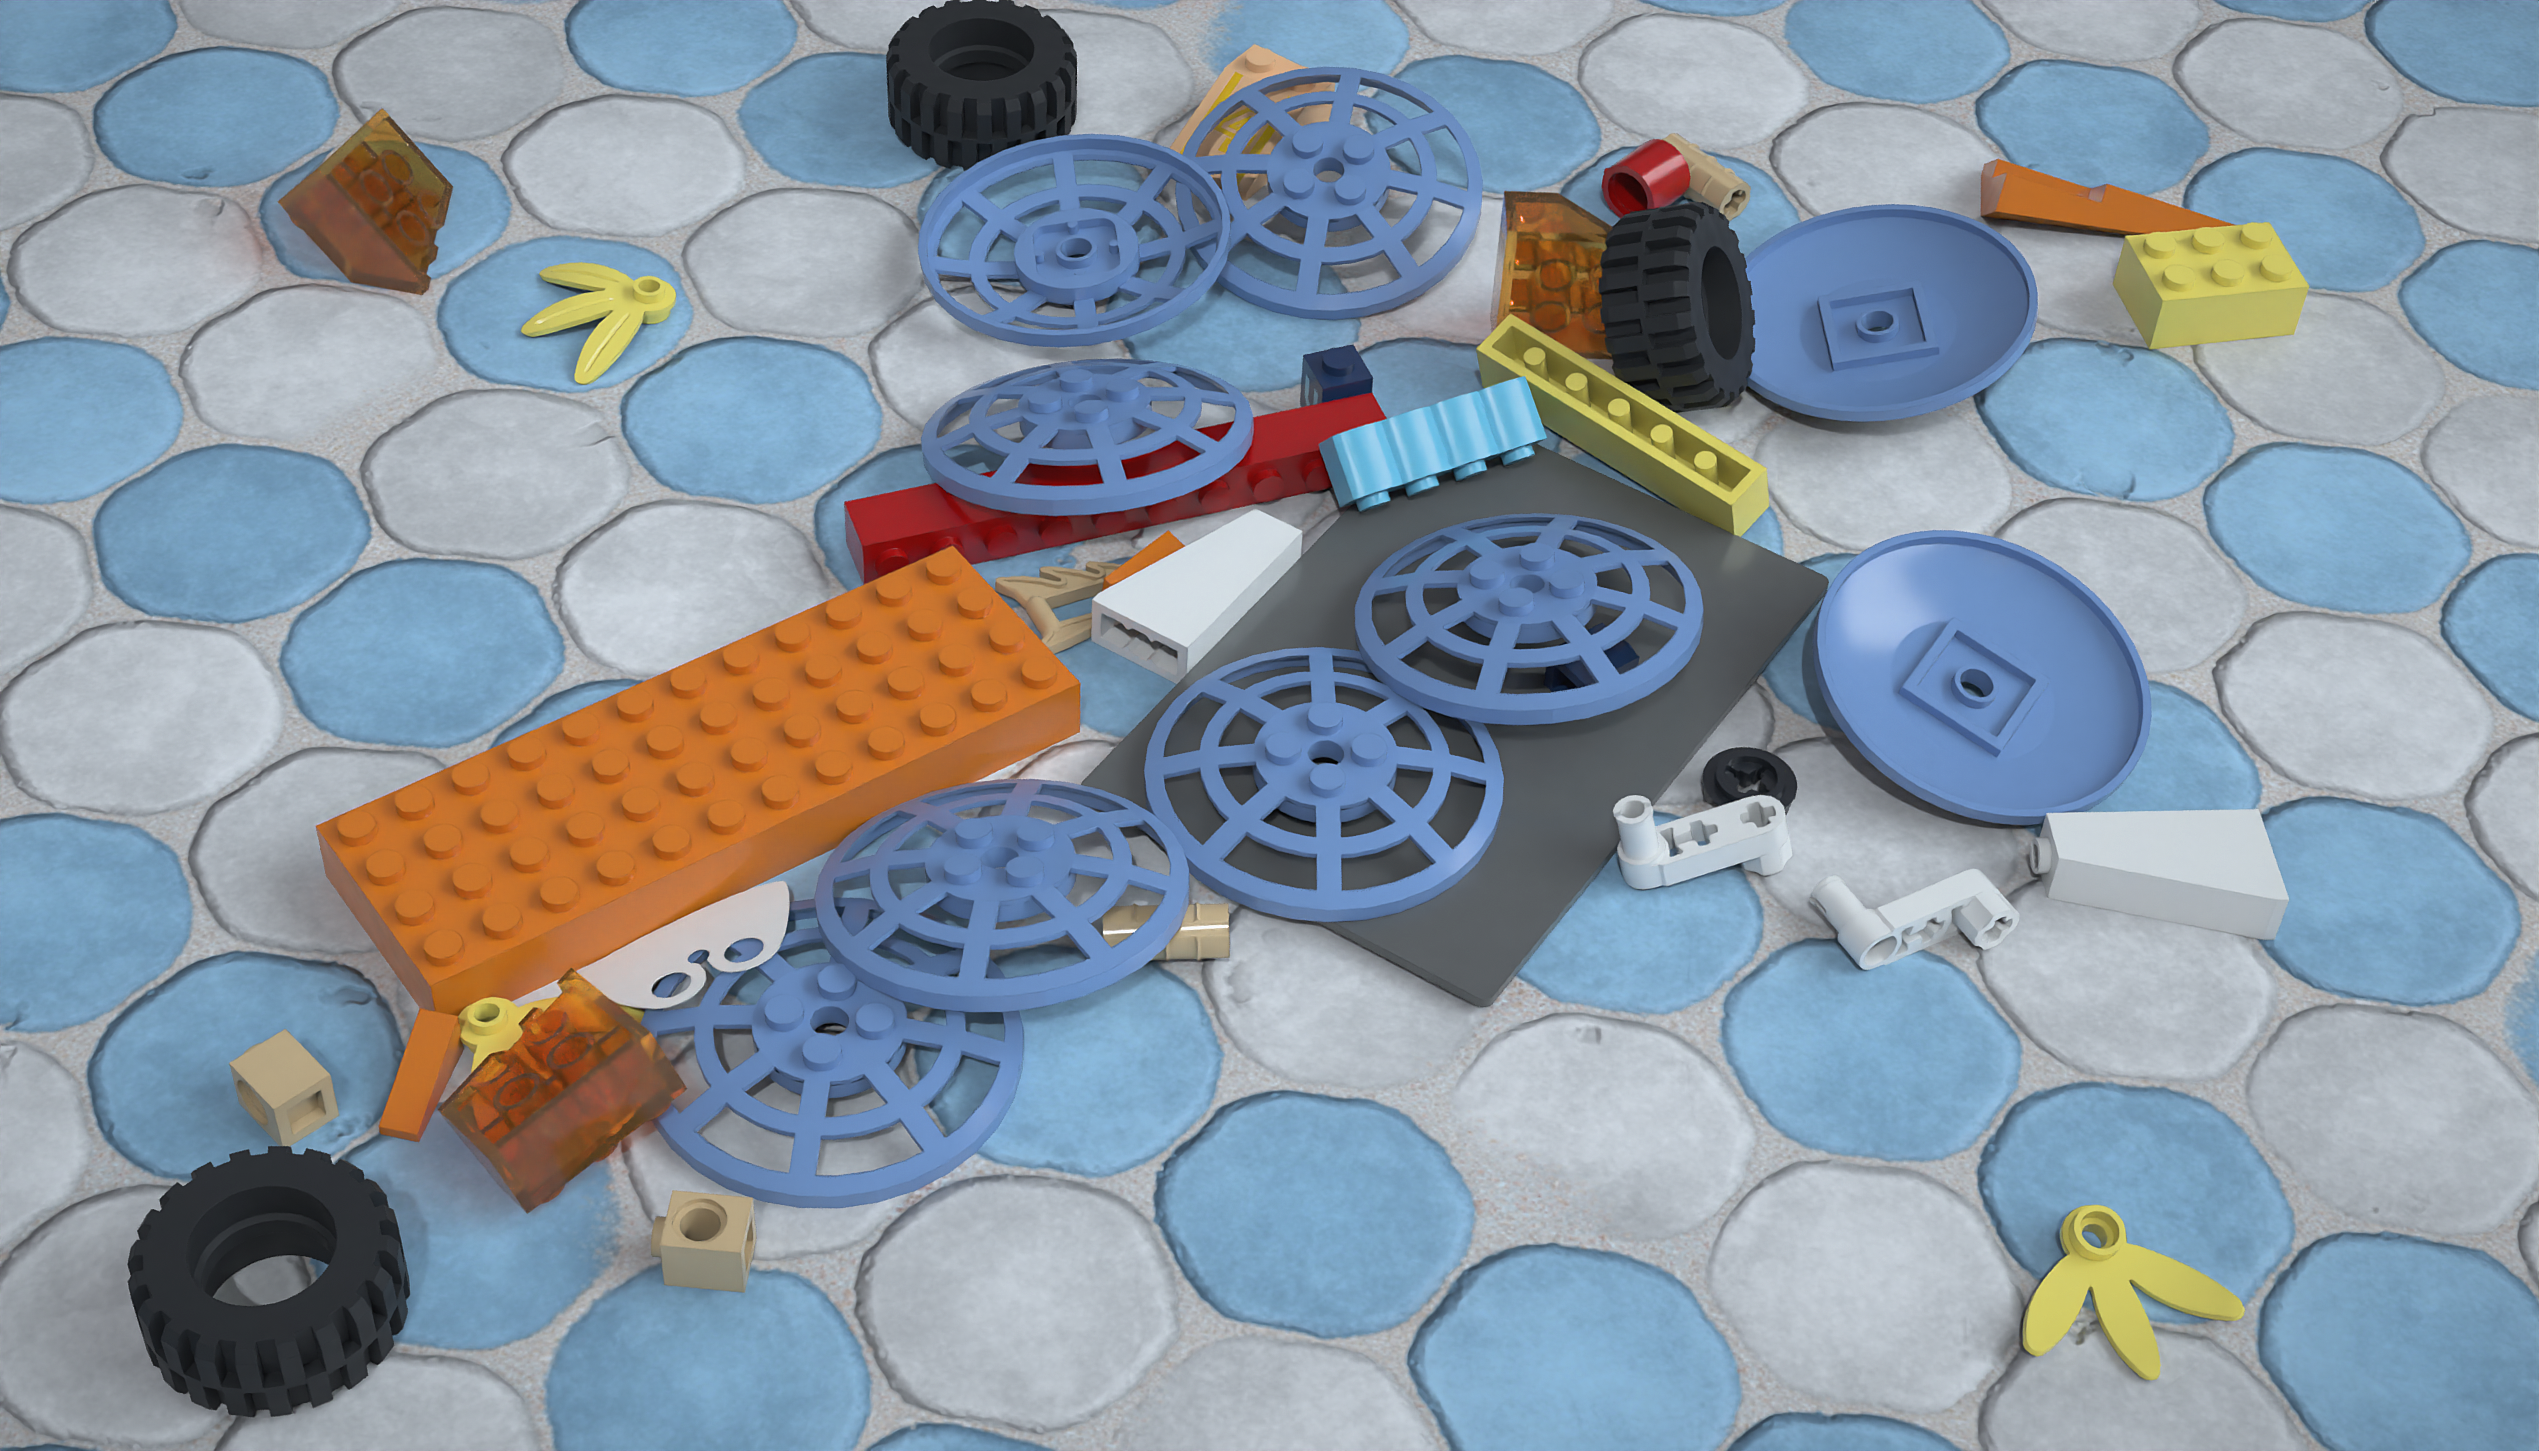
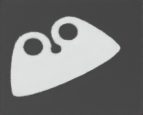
M776 881L757 886L684 916L629 943L592 964L575 976L570 985L572 988L589 996H596L604 1001L635 1008L662 1009L680 1004L693 997L704 986L707 979L705 970L700 964L688 961V957L692 953L699 950L708 951L710 955L707 961L711 966L721 972L730 973L754 968L773 957L781 946L788 924L790 900L787 883L785 881ZM755 938L761 940L764 944L760 954L751 960L735 963L725 959L726 949L736 941ZM684 973L691 978L690 986L676 996L661 998L652 994L651 990L655 982L666 975Z

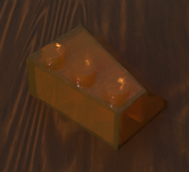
M381 108L337 145L291 188L278 203L288 213L291 221L305 231L350 282L423 295L429 290L431 277L427 275L429 265L437 257L439 247L434 242L437 231L444 226L453 186L389 114Z
M1504 191L1490 311L1491 333L1511 313L1585 359L1612 360L1611 354L1607 353L1604 340L1606 332L1604 324H1601L1600 315L1602 295L1599 294V278L1602 277L1601 255L1607 249L1605 240L1608 233L1613 229L1612 226L1559 193Z
M572 968L557 982L562 991L558 998L544 1012L541 1008L533 1007L518 1023L523 1033L509 1050L489 1054L438 1108L442 1117L499 1187L527 1214L538 1205L547 1203L557 1197L564 1189L565 1184L592 1163L601 1161L612 1154L620 1141L646 1121L653 1120L662 1115L669 1108L671 1102L687 1090V1087L651 1032Z

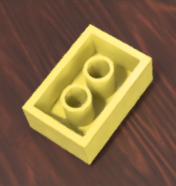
M2251 222L2243 225L2202 227L2192 230L2152 232L2150 234L2125 236L2113 280L2115 290L2149 350L2294 335L2309 289L2308 283L2270 222Z

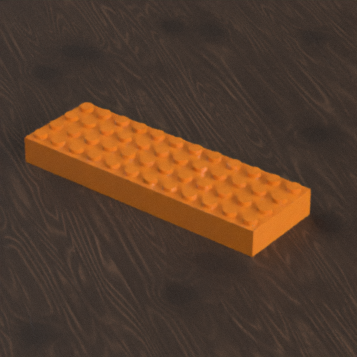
M951 546L316 825L325 874L419 1008L459 1016L464 1008L483 998L499 997L512 1002L586 967L684 916L746 891L833 850L850 833L870 818L890 808L932 791L974 783L1079 733L1081 683L957 549Z

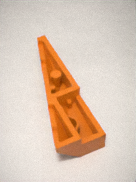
M2001 159L1985 163L1981 173V216L2125 235L2234 225L2110 184L2088 188Z

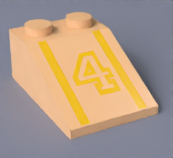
M1256 44L1252 45L1224 68L1172 143L1170 149L1183 154L1187 142L1200 122L1218 104L1240 89L1266 77L1308 67L1275 54L1267 48H1262ZM1321 82L1296 85L1270 92L1265 96L1277 103L1283 99L1304 93L1335 92V83ZM1333 104L1311 105L1291 110L1287 113L1297 123L1304 126L1311 123L1329 121ZM1243 105L1225 117L1206 136L1197 151L1196 157L1225 155L1236 133L1256 113ZM1267 123L1249 140L1242 154H1271L1276 144L1283 137ZM1237 173L1236 176L1238 191L1244 201H1247L1267 184V174ZM1221 174L1211 175L1222 190Z

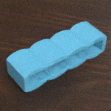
M1523 376L1336 434L1321 442L1318 446L1339 506L1344 507L1356 503L1359 512H1363L1390 502L1388 492L1405 488L1409 497L1439 486L1437 476L1453 472L1456 481H1460L1487 471L1485 461L1501 457L1503 465L1506 466L1535 455L1532 446L1547 439L1528 382L1526 377Z

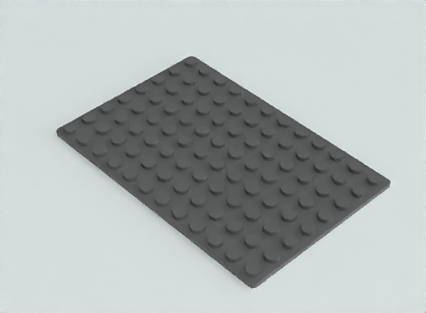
M1535 444L1532 446L1535 453L1534 456L1504 466L1501 457L1485 461L1487 471L1460 481H1456L1453 472L1437 476L1439 486L1420 494L1408 497L1405 488L1388 492L1391 501L1370 510L1359 512L1357 504H1352L1082 781L1081 785L1101 789L1128 799L1147 810L1144 790V768L1147 747L1158 721L1172 702L1197 680L1222 666L1252 655L1282 649L1311 647L1359 651L1355 635V605L1361 588L1373 571L1388 557L1416 539L1440 529L1471 520L1501 515L1544 513L1602 520L1632 529L1657 541L1677 555L1689 568L1701 590L1703 628L1699 645L1689 662L1672 680L1650 695L1620 709L1600 715L1555 724L1505 725L1483 723L1498 750L1504 783L1502 811L1491 844L1478 864L1451 888L1430 901L1400 913L1360 921H1315L1478 1007H1489L1616 853L1621 838L1613 813L1615 804L1627 796L1639 795L1648 798L1652 807L1824 597L1828 589L1829 580L1826 576L1742 537L1733 535L1707 521ZM1539 536L1511 537L1491 542L1504 549L1535 543ZM1566 539L1563 540L1558 548L1580 558L1604 553L1589 545ZM1618 545L1624 550H1631L1627 547ZM1464 550L1443 562L1435 571L1464 570L1478 557L1468 550ZM1433 553L1421 557L1400 570L1395 576L1414 573L1418 566ZM1660 565L1642 566L1649 579L1650 601L1683 614L1686 602L1684 588ZM1623 568L1595 573L1597 586L1632 594L1631 581ZM1425 588L1423 601L1428 613L1433 615L1457 603V588ZM1406 590L1377 595L1372 601V621L1379 638L1385 645L1413 627L1406 611ZM1598 605L1594 616L1584 627L1588 630L1600 623L1608 626L1623 612ZM1643 618L1640 625L1623 640L1627 641L1635 653L1640 656V665L1655 655L1673 637L1676 631ZM1464 621L1447 629V631L1462 639L1489 646L1491 638L1472 630ZM1563 638L1540 643H1516L1514 649L1547 648L1558 646L1566 641ZM1428 641L1401 659L1409 667L1417 669L1431 678L1476 690L1483 664L1452 656L1433 646ZM1309 666L1285 667L1255 673L1228 684L1245 690L1253 684L1276 676L1296 672H1309ZM1333 667L1334 672L1357 675L1382 683L1373 673L1351 668ZM1546 667L1507 668L1500 693H1551L1544 685ZM1311 685L1282 689L1263 696L1261 699L1281 710H1285L1295 705L1310 703ZM1335 686L1336 703L1353 706L1365 712L1386 701L1361 690ZM1203 697L1186 711L1170 731L1165 743L1164 757L1200 750L1201 740L1208 723L1224 704ZM1423 708L1440 728L1451 755L1485 763L1477 742L1457 718ZM1239 712L1225 729L1219 747L1254 744L1258 732L1263 725ZM1407 715L1386 727L1392 734L1396 746L1431 751L1424 734ZM1319 757L1312 760L1317 765L1322 763L1337 765L1339 763L1329 757ZM1253 765L1219 769L1225 786L1239 804H1245L1259 791L1253 777ZM1397 768L1393 792L1410 807L1414 808L1427 792L1433 772ZM1200 772L1164 779L1165 790L1174 812L1188 832L1204 845L1227 820L1219 814L1209 800L1201 782ZM1451 776L1450 786L1443 805L1435 817L1428 823L1451 849L1465 838L1478 818L1486 790V785ZM1277 808L1262 820L1287 832L1316 837V822L1295 818ZM1376 809L1361 818L1341 822V837L1371 833L1393 824V822ZM1245 836L1223 859V861L1236 869L1266 881L1294 888L1317 890L1316 858L1281 852ZM1410 839L1378 853L1355 858H1341L1342 890L1365 889L1393 883L1421 872L1433 863Z

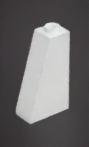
M1253 509L1098 593L1092 599L1091 641L1178 684L1301 557L1303 531L1258 509Z
M2259 809L2046 813L2040 837L2033 838L2030 846L2032 871L2034 874H2041L2045 892L2049 899L2261 940H2275L2289 902V897Z

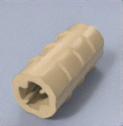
M1671 133L1666 138L1661 139L1674 145L1683 155L1689 166L1690 185L1683 195L1686 199H1691L1694 202H1704L1718 209L1729 221L1742 213L1750 200L1751 187L1748 183L1736 176L1731 168H1725L1717 162L1714 156H1708L1700 150L1697 144L1690 143L1678 133Z
M1198 902L1189 904L1179 930L1167 946L1151 960H1166L1168 962L1170 959H1196L1200 961L1206 958H1230L1229 904H1200ZM1134 903L1132 906H1113L1103 914L1104 940L1110 947L1123 941L1142 926L1159 905L1138 906Z

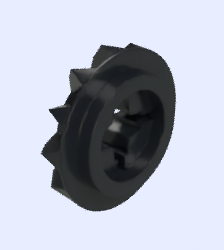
M1736 747L1719 752L1707 762L1701 784L1704 785L1705 802L1717 804V806L1751 796L1765 795L1779 800L1784 806L1785 815H1787L1797 793V780L1789 765L1768 751L1751 747ZM1760 781L1758 791L1753 789L1748 790L1746 793L1738 791L1739 786L1746 788Z

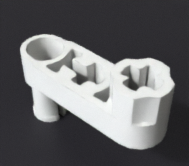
M1757 795L1747 797L1655 826L1651 802L1644 796H1627L1619 800L1613 809L1621 838L1617 851L1623 879L1629 886L1635 889L1645 890L1662 885L1669 886L1739 863L1745 871L1757 872L1763 876L1772 875L1782 871L1786 862L1793 856L1784 806L1779 800L1771 796ZM1705 841L1707 845L1699 846L1697 842ZM1676 848L1677 855L1671 857L1670 850Z
M1979 869L1963 871L1878 907L1876 910L1866 909L1846 886L1845 881L1838 875L1829 876L1817 884L1812 890V898H1810V902L1815 908H1818L1839 932L1838 942L1864 970L1888 965L1962 932L1975 946H1980L1983 950L1993 948L2000 944L2016 928L2020 914Z

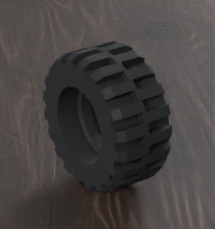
M960 0L946 1L942 7L936 8L933 5L922 10L919 18L912 16L901 26L900 30L896 32L888 45L889 51L886 54L889 121L895 129V134L907 147H911L918 156L925 160L931 157L939 166L951 169L954 165L963 167V170L966 171L976 163L1003 150L1030 141L1069 135L1071 132V127L1074 125L1077 115V52L1074 49V43L1065 30L1061 29L1060 25L1049 15L1042 17L1038 9L1029 5L1024 7L1016 6L1012 0H999V2L987 0H972L968 2H960Z
M1691 202L1633 211L1625 214L1612 226L1613 229L1606 237L1605 244L1607 249L1601 255L1602 277L1599 278V294L1602 295V308H1600L1601 324L1605 326L1606 338L1604 340L1607 353L1611 354L1613 360L1612 369L1615 377L1675 413L1720 408L1730 405L1745 390L1748 384L1746 378L1752 372L1753 363L1751 356L1755 352V338L1753 337L1755 310L1752 309L1751 295L1753 293L1751 281H1748L1747 264L1744 253L1740 252L1738 247L1739 239L1735 231L1729 228V220L1718 209L1704 202Z
M268 1146V1153L251 1155L249 1149L229 1154V1162L214 1167L210 1161L195 1169L191 1173L192 1180L186 1185L182 1186L177 1182L159 1199L162 1209L160 1211L151 1209L137 1230L140 1240H136L130 1248L127 1263L131 1275L127 1281L146 1350L153 1366L160 1368L163 1380L176 1392L183 1394L189 1392L193 1403L209 1410H217L220 1404H224L227 1406L229 1415L254 1417L255 1410H269L271 1417L293 1414V1406L311 1402L312 1407L315 1408L332 1401V1392L343 1385L350 1390L368 1376L367 1365L370 1362L379 1365L394 1347L392 1335H397L404 1327L408 1314L406 1300L410 1296L409 1275L395 1212L389 1208L387 1196L375 1181L365 1179L363 1170L348 1161L340 1159L334 1165L328 1153L306 1148L303 1155L293 1154L292 1148L289 1146ZM284 1255L305 1256L328 1265L322 1275L305 1290L276 1303L260 1306H240L213 1298L217 1290L233 1274L254 1262L266 1258Z

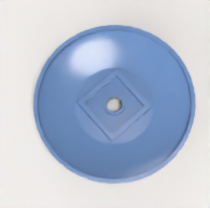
M1885 204L1833 211L1810 218L1779 232L1762 243L1745 258L1748 281H1751L1753 293L1751 295L1752 309L1755 310V325H1753L1755 352L1751 356L1753 367L1751 375L1746 378L1747 385L1766 399L1780 406L1819 418L1855 422L1896 420L1927 414L1961 402L1994 383L2014 365L2028 346L2035 331L2038 318L2036 281L2029 264L2020 251L2000 233L1987 225L1969 217L1933 207ZM1874 327L1887 328L1883 331H1869V329Z
M1930 530L1895 536L1873 545L1852 559L1832 582L1817 612L1812 646L1814 668L1823 697L1837 724L1860 753L1885 776L1917 797L1942 809L1973 819L2010 825L2044 823L2046 813L2085 812L2106 800L2123 784L2135 768L2144 751L2152 718L2151 695L2147 675L2134 643L2116 616L2093 591L2059 565L2022 546L1987 535L1956 530ZM1969 682L1978 686L1985 697H1976L1964 690L1961 683Z

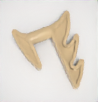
M1089 561L1086 563L1085 571L1043 566L1039 569V578L1029 576L996 578L995 591L1015 599L1026 610L1042 636L1041 641L1055 654L1091 637L1092 612L1059 621L1052 609L1096 596L1102 592L1104 578L1121 565Z

